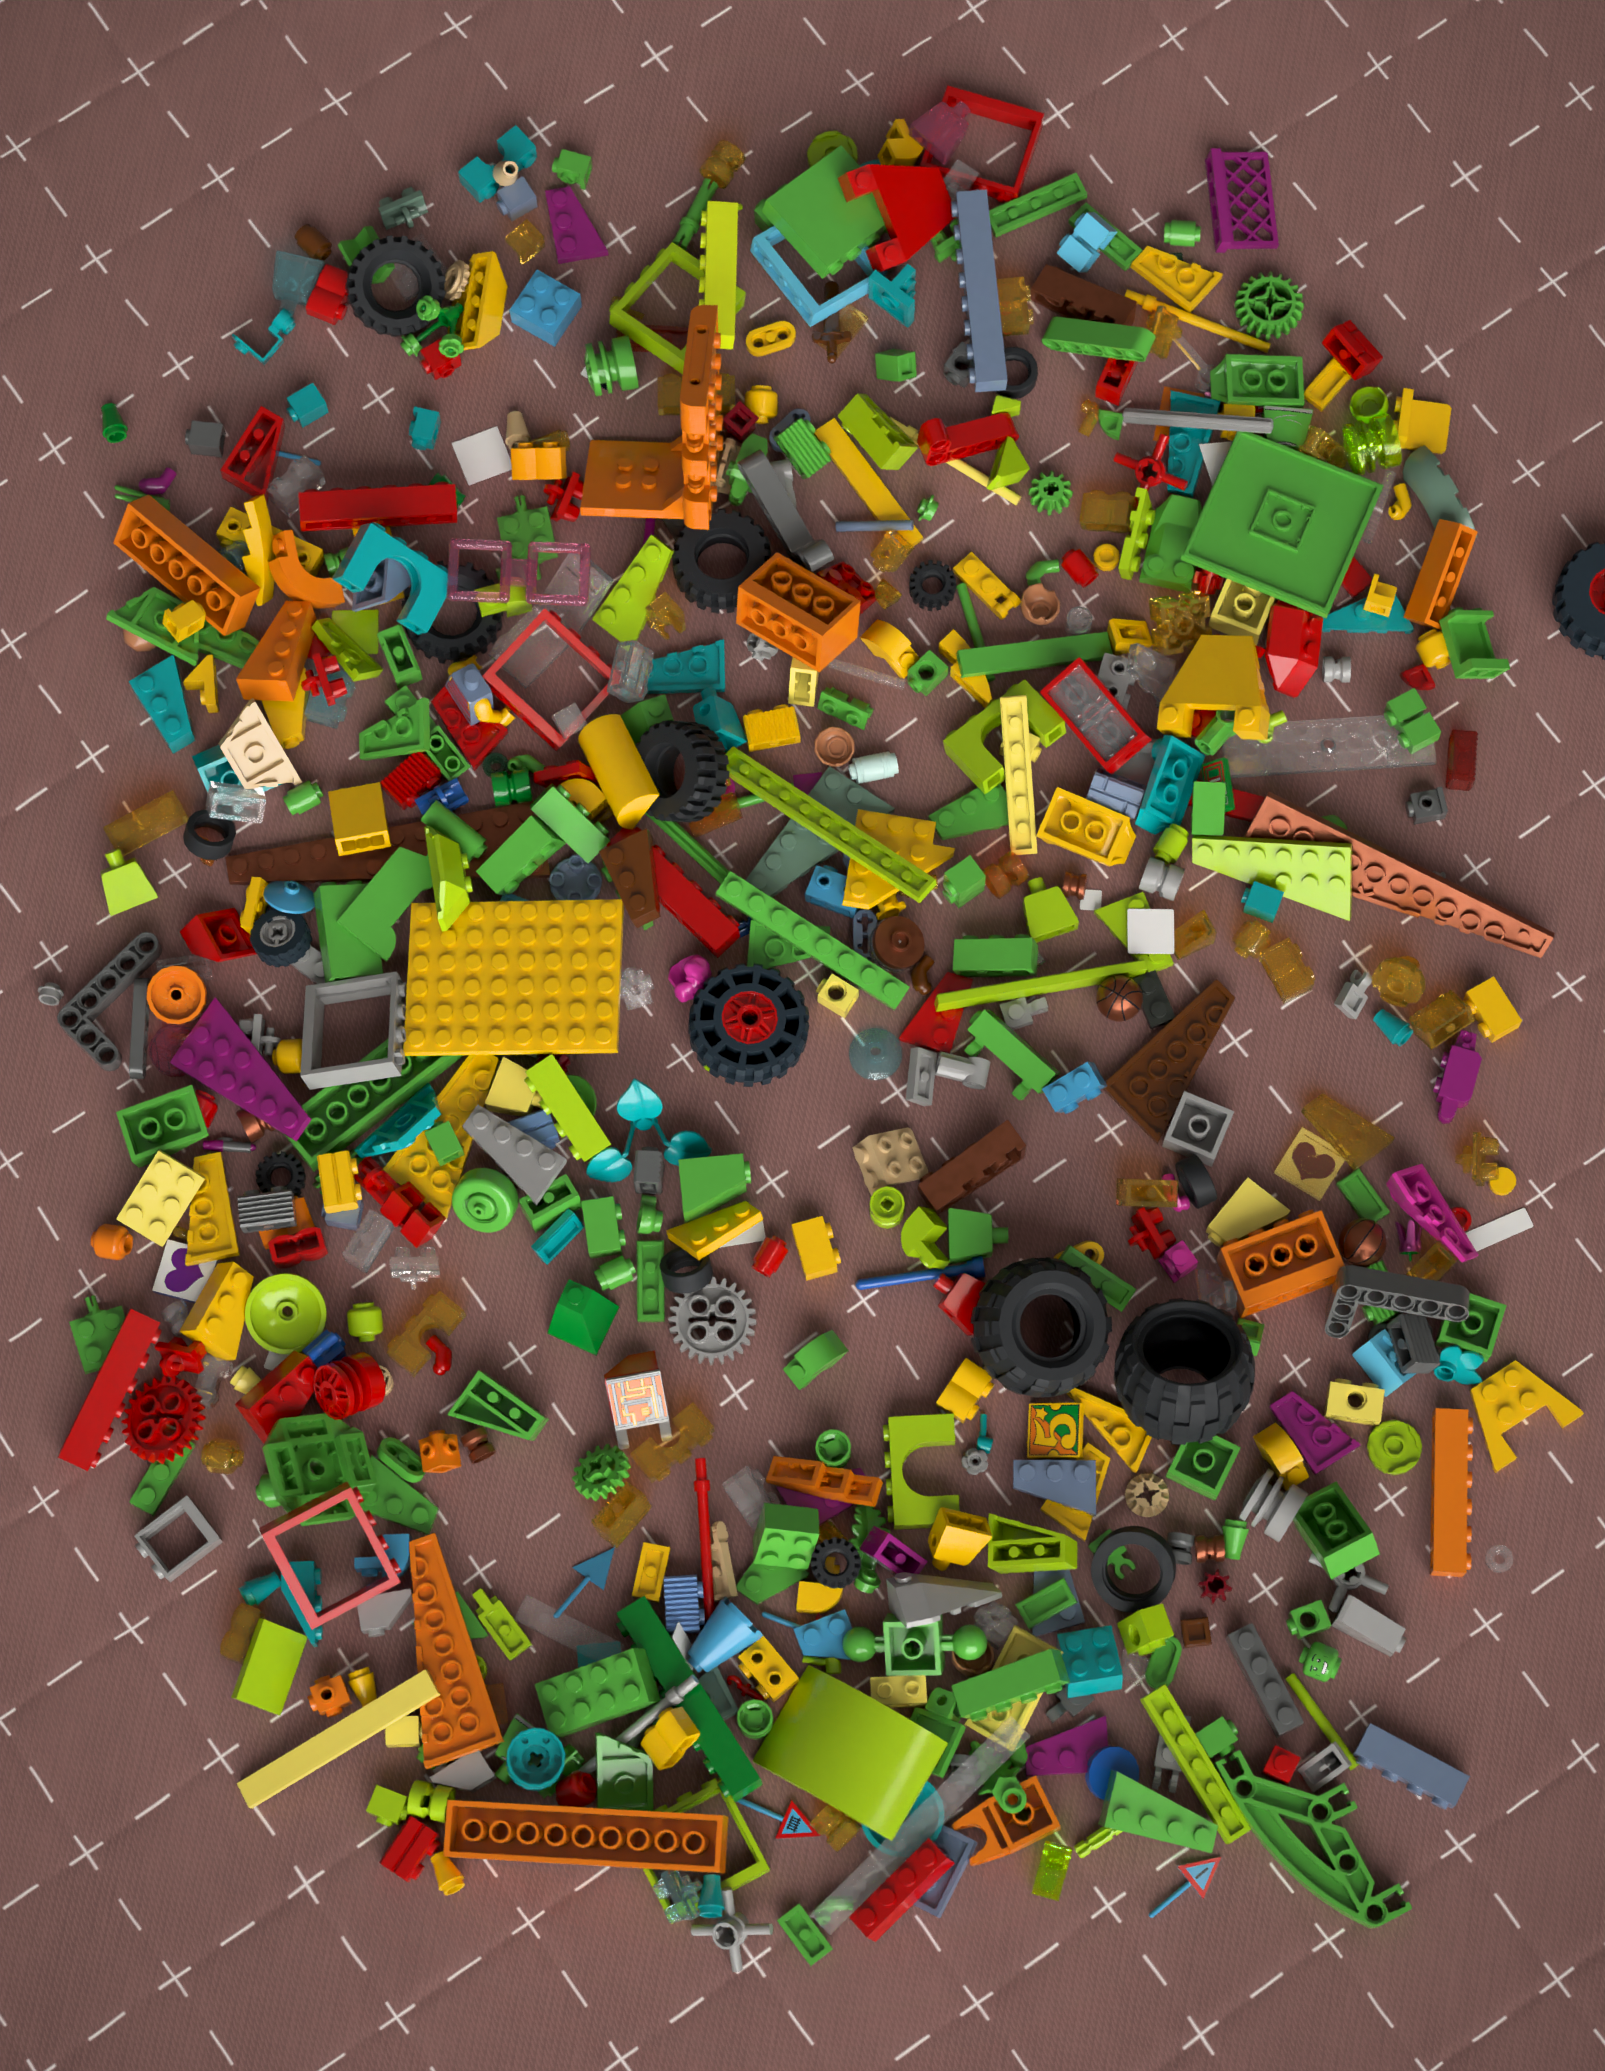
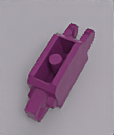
M1461 1030L1455 1045L1451 1046L1449 1052L1443 1053L1440 1067L1444 1068L1442 1078H1436L1433 1092L1437 1093L1435 1101L1440 1103L1437 1118L1443 1124L1452 1122L1457 1108L1462 1109L1468 1105L1482 1061L1479 1053L1475 1052L1477 1034Z

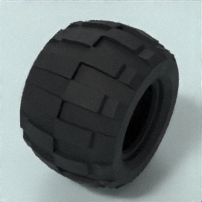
M1051 1257L1028 1258L1011 1263L1000 1269L997 1275L986 1282L979 1292L980 1298L977 1305L973 1307L970 1323L974 1324V1338H971L975 1353H979L983 1361L982 1367L992 1379H997L1003 1384L1005 1389L1017 1394L1033 1397H1053L1069 1393L1077 1386L1083 1385L1095 1374L1096 1367L1100 1362L1104 1361L1110 1347L1107 1344L1108 1333L1112 1332V1317L1107 1315L1105 1308L1107 1300L1102 1290L1092 1284L1091 1277L1079 1267L1067 1264L1064 1260ZM1047 1294L1061 1297L1071 1312L1074 1325L1073 1340L1069 1351L1061 1356L1051 1358L1040 1356L1030 1350L1022 1339L1020 1332V1319L1027 1304L1038 1296Z
M1176 1298L1169 1299V1302L1155 1303L1145 1308V1312L1141 1316H1136L1125 1330L1115 1354L1114 1383L1118 1399L1121 1401L1122 1407H1124V1411L1136 1427L1145 1429L1147 1435L1157 1440L1164 1439L1172 1441V1444L1186 1445L1189 1442H1198L1200 1444L1210 1441L1216 1434H1224L1237 1422L1242 1411L1248 1405L1253 1392L1255 1360L1250 1341L1242 1325L1235 1324L1233 1315L1223 1308L1218 1309L1210 1305V1302L1199 1299L1193 1301ZM1172 1369H1187L1199 1373L1207 1381L1191 1384L1179 1383L1169 1380L1160 1374Z

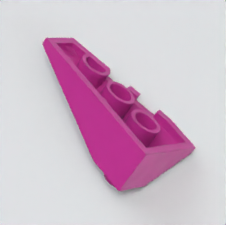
M1423 1164L1397 1171L1391 1175L1386 1183L1390 1190V1195L1409 1216L1461 1262L1479 1256Z

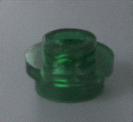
M491 753L483 760V771L490 778L491 773L508 772V760L501 753ZM499 763L501 766L498 770H493L491 768L492 764Z

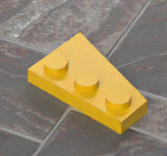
M1147 246L1131 263V268L1189 313L1196 308L1223 277L1222 273L1202 269L1201 265L1195 263L1191 265L1178 260L1177 256Z
M743 1201L666 1230L669 1240L697 1260H700L762 1221L763 1217L760 1210L747 1201Z
M1087 1443L1082 1450V1458L1076 1460H1096L1097 1504L1110 1458L1090 1443ZM1047 1499L1040 1510L1085 1542L1093 1515Z

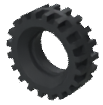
M387 236L386 238L372 241L353 260L348 270L347 282L345 284V290H347L348 294L347 301L351 305L355 317H358L366 328L377 331V334L391 335V337L412 334L421 330L430 322L426 321V319L421 320L418 317L416 306L420 299H423L425 295H429L439 302L440 307L442 306L441 304L446 293L444 291L446 279L441 270L442 265L440 261L435 259L431 249L428 250L421 245L422 242L410 240L407 236ZM385 264H403L411 269L417 277L419 285L418 296L414 303L404 310L393 311L386 309L373 296L371 288L373 276Z
M452 559V564L444 565L443 560L437 561L438 565L450 571L449 575L456 578L449 593H462L468 596L476 605V620L466 632L454 636L444 635L435 630L432 625L428 633L418 635L406 628L409 639L411 638L417 650L421 649L424 652L425 657L429 659L432 656L436 657L439 663L445 664L446 660H453L455 663L460 662V659L468 657L469 659L478 652L485 654L488 651V644L490 642L494 644L497 640L496 634L498 630L501 631L503 612L482 617L474 590L494 585V581L487 578L486 572L483 569L479 571L474 569L473 564L467 562L466 566L459 565V561ZM407 587L404 591L405 600H402V609L409 598L411 587Z

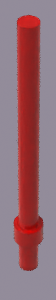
M695 1458L696 1480L693 1483L694 1492H697L706 1624L715 1610L708 1491L711 1490L710 1480H707L706 1458Z

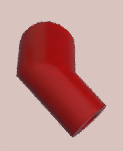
M433 1335L426 1342V1345L436 1354L435 1364L432 1366L434 1373L442 1376L452 1367V1351L436 1335Z

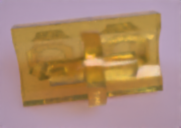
M1164 305L1158 306L1155 314L1148 315L1146 322L1147 327L1156 336L1149 353H1154L1160 359L1168 358L1173 339L1181 338L1183 333L1182 329L1177 326L1179 317L1170 313Z
M1473 1132V1154H1471V1146H1463V1154L1455 1156V1163L1463 1165V1173H1471L1472 1165V1180L1476 1181V1186H1485V1181L1499 1179L1498 1164L1485 1163V1155H1499V1141L1497 1138L1484 1137L1481 1132Z

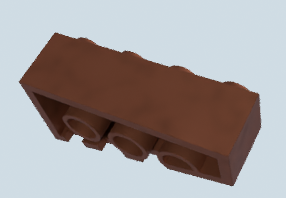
M1046 264L1031 287L1030 292L1031 300L1064 318L1132 326L1134 323L1137 301L1064 272L1056 266L1052 267Z
M1006 1120L982 1139L969 1145L956 1158L948 1159L935 1173L931 1171L919 1180L921 1183L918 1185V1192L929 1208L933 1209L937 1215H940L1025 1157L1026 1144L1009 1120Z

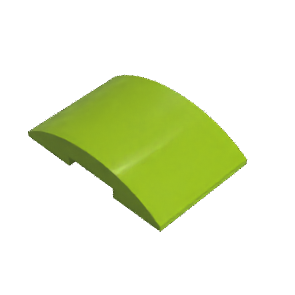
M808 1665L755 1755L753 1762L893 1841L948 1743L870 1696Z

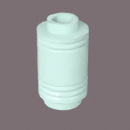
M889 751L852 758V764L848 765L851 780L856 779L857 784L894 777V774L899 773L896 755Z

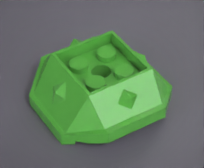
M326 1413L277 1420L262 1447L276 1501L287 1513L347 1481L352 1489L357 1486L365 1501L368 1494L371 1493L377 1484L363 1432L355 1427L348 1426L342 1420H334L327 1416ZM345 1499L300 1523V1525L308 1526L350 1520L356 1514L348 1499Z

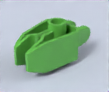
M751 434L743 442L736 461H730L726 475L730 476L728 484L732 485L728 500L733 506L737 507L742 504L747 491L752 493L737 463L759 449L766 456L768 452L766 438Z

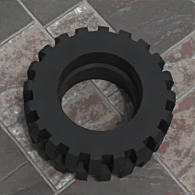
M718 509V513L712 514L709 530L692 529L684 525L679 531L680 537L675 539L674 553L672 555L673 571L680 592H685V598L690 603L696 601L697 607L702 610L710 607L711 613H719L720 609H726L727 613H733L734 608L737 607L738 586L772 557L768 537L764 536L763 528L759 524L755 526L754 519L746 515L745 518H742L739 511L732 510V514L726 513L725 509ZM720 543L734 545L745 553L747 558L746 566L739 574L728 579L709 577L698 567V558L705 549Z
M672 720L654 724L649 728V731H645L640 737L641 742L635 745L660 794L646 813L660 821L689 823L700 821L714 811L713 807H717L722 801L721 795L726 793V779H729V771H727L729 760L728 756L724 755L726 749L723 743L718 741V735L704 724ZM681 753L685 764V775L680 789L677 790L673 773L676 759Z

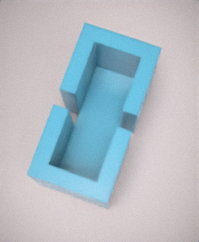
M1087 212L1080 215L1074 224L1076 228L1073 230V234H1067L1059 244L1061 248L1057 254L1079 273L1088 272L1100 256L1097 250L1099 248L1104 250L1118 232L1095 212Z

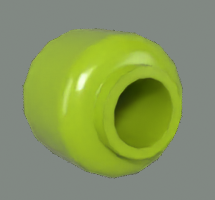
M374 1302L352 1304L353 1308L347 1311L349 1334L353 1337H359V1342L374 1341L375 1335L382 1333L384 1329L381 1308L374 1306Z

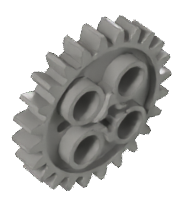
M712 1277L711 1284H707L704 1288L691 1293H683L684 1298L675 1297V1301L679 1306L670 1307V1311L676 1314V1316L669 1317L668 1321L669 1323L676 1324V1326L671 1327L669 1330L671 1334H678L673 1339L674 1344L683 1343L680 1347L681 1353L690 1350L688 1359L691 1360L695 1355H698L699 1364L705 1358H708L709 1364L712 1366L714 1358H718L722 1365L724 1364V1356H728L733 1361L734 1351L743 1354L741 1344L750 1346V1341L746 1336L755 1335V1331L749 1328V1326L757 1325V1322L749 1317L756 1312L753 1308L747 1309L752 1300L751 1298L742 1299L745 1295L744 1289L738 1293L735 1292L737 1288L736 1283L727 1287L725 1278L719 1285L716 1283V1278ZM696 1302H703L707 1305V1309L702 1313H696L692 1310V1306ZM731 1303L734 1306V1310L729 1314H723L719 1310L721 1304ZM710 1316L716 1317L717 1322H715V1326H709ZM690 1318H694V1319H696V1320H703V1321H698V1322L690 1323L688 1320H689ZM732 1319H734V1320L737 1321L735 1324H731V1323H728V1322H722V1321H729V1320H732ZM701 1328L705 1330L706 1335L701 1340H695L691 1336L693 1330ZM723 1329H729L733 1332V1336L730 1340L724 1341L718 1337L719 1332Z

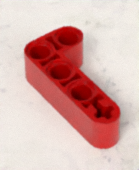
M1006 412L946 428L942 419L933 418L921 425L917 444L926 465L933 466L998 449L1008 436L1016 442L1019 439V434L1011 415Z

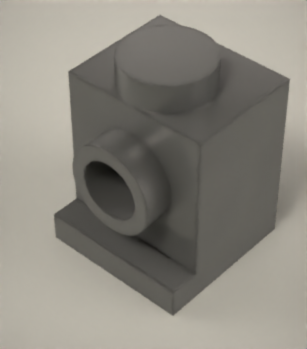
M1442 787L1412 793L1408 801L1405 802L1407 816L1412 817L1414 825L1443 820L1448 812ZM1423 802H1430V805H1431V806H1430V807H1424V806L1422 805V803H1423Z

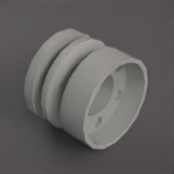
M1268 1469L1264 1475L1256 1480L1245 1498L1239 1519L1245 1522L1252 1511L1257 1515L1251 1526L1255 1527L1262 1519H1265L1267 1524L1264 1534L1280 1542L1306 1499L1308 1492L1295 1484H1292L1285 1493L1282 1492L1280 1488L1284 1478L1280 1476L1275 1485L1272 1486L1268 1482L1274 1472Z

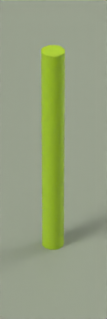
M1295 1673L1285 1679L1330 1743L1337 1742L1352 1764L1349 1767L1350 1771L1359 1765L1353 1754Z

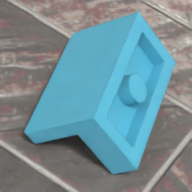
M1386 1329L1382 1330L1352 1354L1373 1383L1379 1385L1378 1389L1385 1390V1397L1417 1374L1400 1372L1401 1368H1399L1398 1358H1396V1353H1394L1395 1349L1393 1348V1343H1391L1392 1339Z

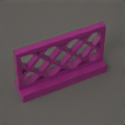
M1211 148L1205 158L1215 253H1226L1227 249H1277L1279 243L1268 152H1221V148ZM1224 160H1233L1240 167L1233 174L1225 167ZM1251 160L1262 161V170L1259 173L1247 165ZM1242 169L1253 177L1248 185L1237 177ZM1256 180L1265 187V193L1261 197L1250 188ZM1231 181L1242 189L1237 197L1228 191L1227 185ZM1245 192L1256 201L1251 208H1248L1239 200ZM1234 204L1245 212L1240 220L1235 218L1230 212V208ZM1258 204L1268 212V216L1264 220L1253 212ZM1247 216L1259 224L1253 232L1242 224ZM1237 227L1248 236L1245 241H1234L1233 231ZM1261 228H1264L1270 234L1271 241H1262L1255 234Z

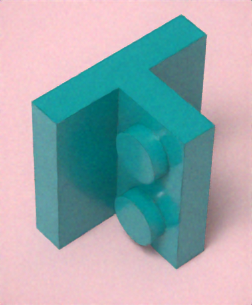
M907 264L892 282L875 270L869 276L868 298L908 328L914 322L915 300L913 297L916 293V269Z

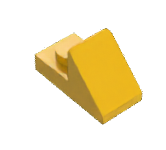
M212 654L207 655L186 677L183 684L186 690L200 689L201 704L206 705L209 713H218L216 662Z

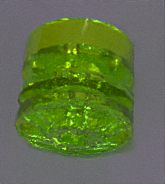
M1388 413L1369 417L1368 429L1362 420L1356 421L1355 426L1352 423L1343 425L1344 452L1353 473L1362 476L1365 475L1366 471L1368 473L1375 472L1376 461L1383 470L1401 465L1400 441L1395 424Z

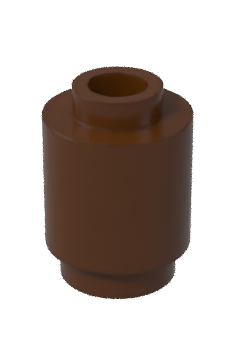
M306 224L296 232L294 238L297 241V245L314 262L324 261L330 256L332 243L315 226L311 227L309 224Z

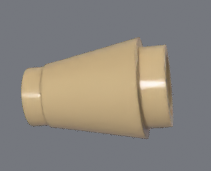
M513 161L497 163L493 169L495 181L502 186L514 184L518 178L517 164ZM505 168L510 169L512 174L507 173Z
M513 411L507 415L505 443L511 450V448L518 447L519 442L531 441L523 415L519 411Z

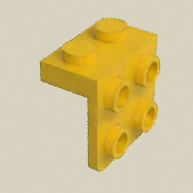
M1403 388L1401 397L1396 396L1394 412H1398V419L1393 420L1391 436H1395L1394 447L1417 450L1425 445L1432 453L1443 454L1447 447L1451 416L1450 405L1413 400L1414 389Z

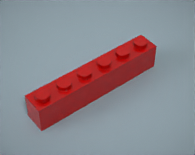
M437 482L434 485L425 486L420 483H413L407 487H397L396 485H385L382 488L360 486L352 490L337 487L330 489V491L307 489L304 492H298L301 531L354 529L372 522L378 523L383 527L457 523L455 484H449L448 482Z
M639 827L635 829L622 828L610 839L606 848L642 830ZM655 844L653 846L659 903L715 957L719 958L740 938L739 923L731 915L725 916L720 911L721 907L712 897L707 899L701 893L703 890L700 885L693 879L688 881L683 876L684 871L677 863H670L665 859L666 854Z
M129 1309L60 1449L58 1458L86 1471L89 1470L90 1466L96 1467L102 1453L98 1452L102 1441L108 1443L114 1430L110 1425L114 1417L120 1418L126 1406V1403H123L122 1400L126 1392L130 1394L133 1392L138 1381L134 1376L138 1368L144 1369L150 1357V1354L146 1353L150 1343L156 1344L162 1332V1329L158 1328L160 1322L133 1309Z

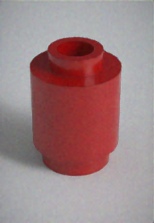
M1071 549L1063 555L1061 567L1077 585L1080 584L1085 588L1098 577L1097 567L1081 549L1076 551Z
M774 1235L771 1239L765 1237L752 1259L754 1263L751 1267L760 1274L770 1278L772 1273L777 1272L788 1253V1249L785 1248L787 1243Z

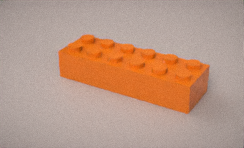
M150 495L128 503L113 543L184 603H188L191 600L200 603L206 613L205 620L224 636L244 628L261 587Z

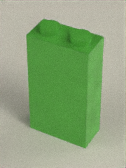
M351 881L346 885L326 882L321 884L313 894L325 983L383 974L381 957L337 923L341 915L368 885L362 884V881Z

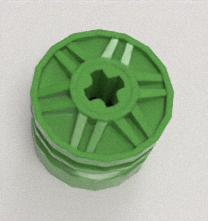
M628 335L612 338L611 351H606L602 341H598L599 353L594 354L592 343L585 344L584 362L588 381L594 390L595 396L602 395L601 384L606 383L607 392L611 394L613 392V381H618L622 391L639 388Z

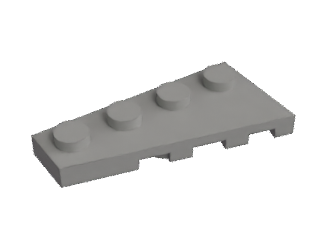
M479 1105L475 1107L463 1124V1129L496 1161L497 1165L524 1190L536 1205L567 1163L565 1157Z

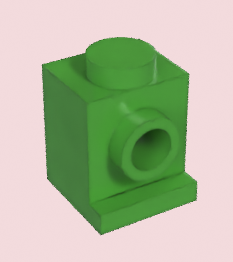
M562 149L560 157H555L552 172L557 173V178H560L563 182L568 184L578 183L580 184V189L585 190L593 168L592 159L590 156Z

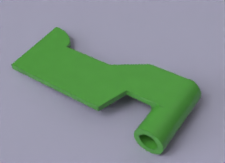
M438 800L431 805L421 819L427 826L434 828L457 842L462 853H467L469 863L474 857L479 859L488 848L485 845L487 841L485 837ZM399 847L337 920V923L386 962L392 955L396 944V935L391 927L422 891L433 888L428 854L424 856Z

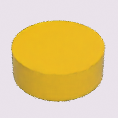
M1102 544L1096 548L1093 561L1098 569L1111 571L1117 567L1120 554L1115 546Z
M1497 1168L1489 1176V1188L1497 1195H1507L1512 1192L1516 1185V1176L1508 1168Z

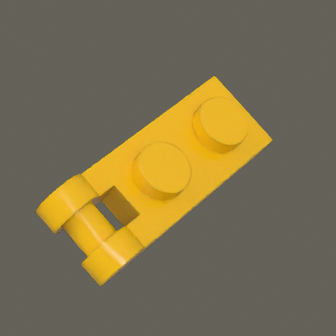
M973 552L969 553L953 568L954 574L963 583H966L967 587L999 619L1003 620L1012 607L1016 608L1021 604L1020 598ZM1002 596L1005 601L1000 604L996 600Z

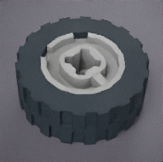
M270 909L267 913H263L254 922V926L250 931V941L260 960L269 966L286 967L290 966L289 964L298 962L301 957L303 958L306 955V951L310 948V942H312V932L302 915L285 913L276 909Z

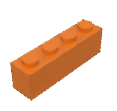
M1439 519L1403 618L1421 626L1442 630L1439 620L1448 615L1478 533L1477 531L1461 523Z

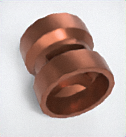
M485 1427L472 1430L460 1438L463 1446L469 1450L468 1456L472 1464L484 1461L496 1453L493 1444L487 1440L488 1434Z
M1196 1535V1563H1205L1208 1559L1215 1562H1224V1536L1214 1535L1212 1538L1207 1539L1204 1535Z

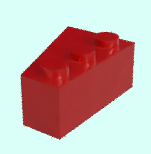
M293 1351L234 1404L263 1444L274 1423L281 1418L299 1416L314 1392L313 1378L318 1368L308 1355Z

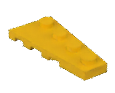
M217 1152L194 1157L193 1170L206 1178L191 1200L189 1211L190 1223L187 1235L188 1246L185 1258L186 1266L240 1255L222 1153Z

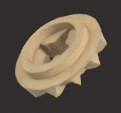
M462 260L454 262L445 274V298L451 301L461 297V293L465 291V286L470 276L469 265Z
M1153 1473L1140 1474L1131 1479L1125 1491L1126 1503L1135 1514L1142 1517H1153L1161 1513L1167 1506L1169 1489L1163 1479L1155 1476ZM1143 1484H1145L1149 1491H1158V1493L1151 1497V1506L1146 1498H1136L1143 1493Z

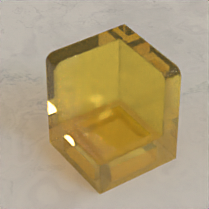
M527 219L505 237L507 244L518 254L519 262L522 265L527 263L545 247L544 236Z

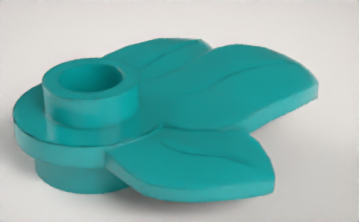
M1457 1345L1445 1347L1441 1351L1440 1365L1434 1369V1374L1442 1381L1455 1380L1460 1384H1479L1482 1382V1378L1475 1369L1483 1363L1484 1357L1474 1351L1462 1352Z

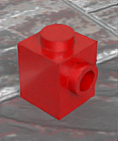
M442 338L420 350L422 360L419 361L420 365L427 375L429 373L432 374L435 381L441 377L446 378L450 376L456 368L462 366L460 355L449 358L439 351V343Z

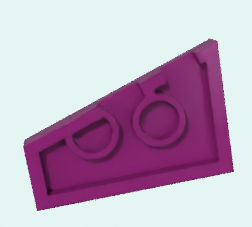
M1293 1391L1269 1406L1314 1475L1361 1446L1358 1441L1345 1434L1340 1427L1327 1420L1318 1410Z
M861 1468L852 1469L855 1475L865 1476ZM780 1486L776 1487L786 1505L818 1509L819 1526L855 1505L797 1492Z

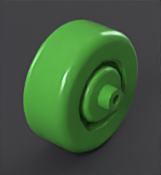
M476 1168L466 1172L452 1193V1207L460 1221L473 1230L485 1233L497 1232L505 1228L513 1218L519 1204V1197L514 1184L504 1174L490 1168Z

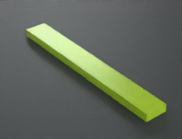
M1137 960L940 993L936 996L934 1004L936 1012L1099 985L1105 979L1114 975H1123L1133 979L1145 974L1147 966L1145 960Z

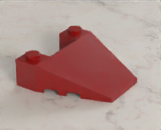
M868 164L846 172L837 178L846 202L873 193L891 240L866 250L873 272L877 270L881 273L905 263L955 218L951 215L952 201L938 167Z

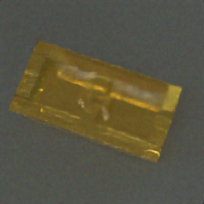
M666 591L645 607L647 625L650 629L654 628L663 639H670L668 633L664 631V628L668 625L673 626L674 630L679 634L686 630L684 611Z

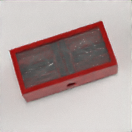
M1080 657L1040 691L1043 697L1110 774L1115 773L1152 740L1090 666Z

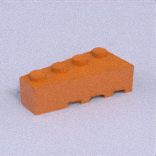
M285 601L236 678L244 700L254 698V700L294 701L315 633L311 627L317 618L311 601Z

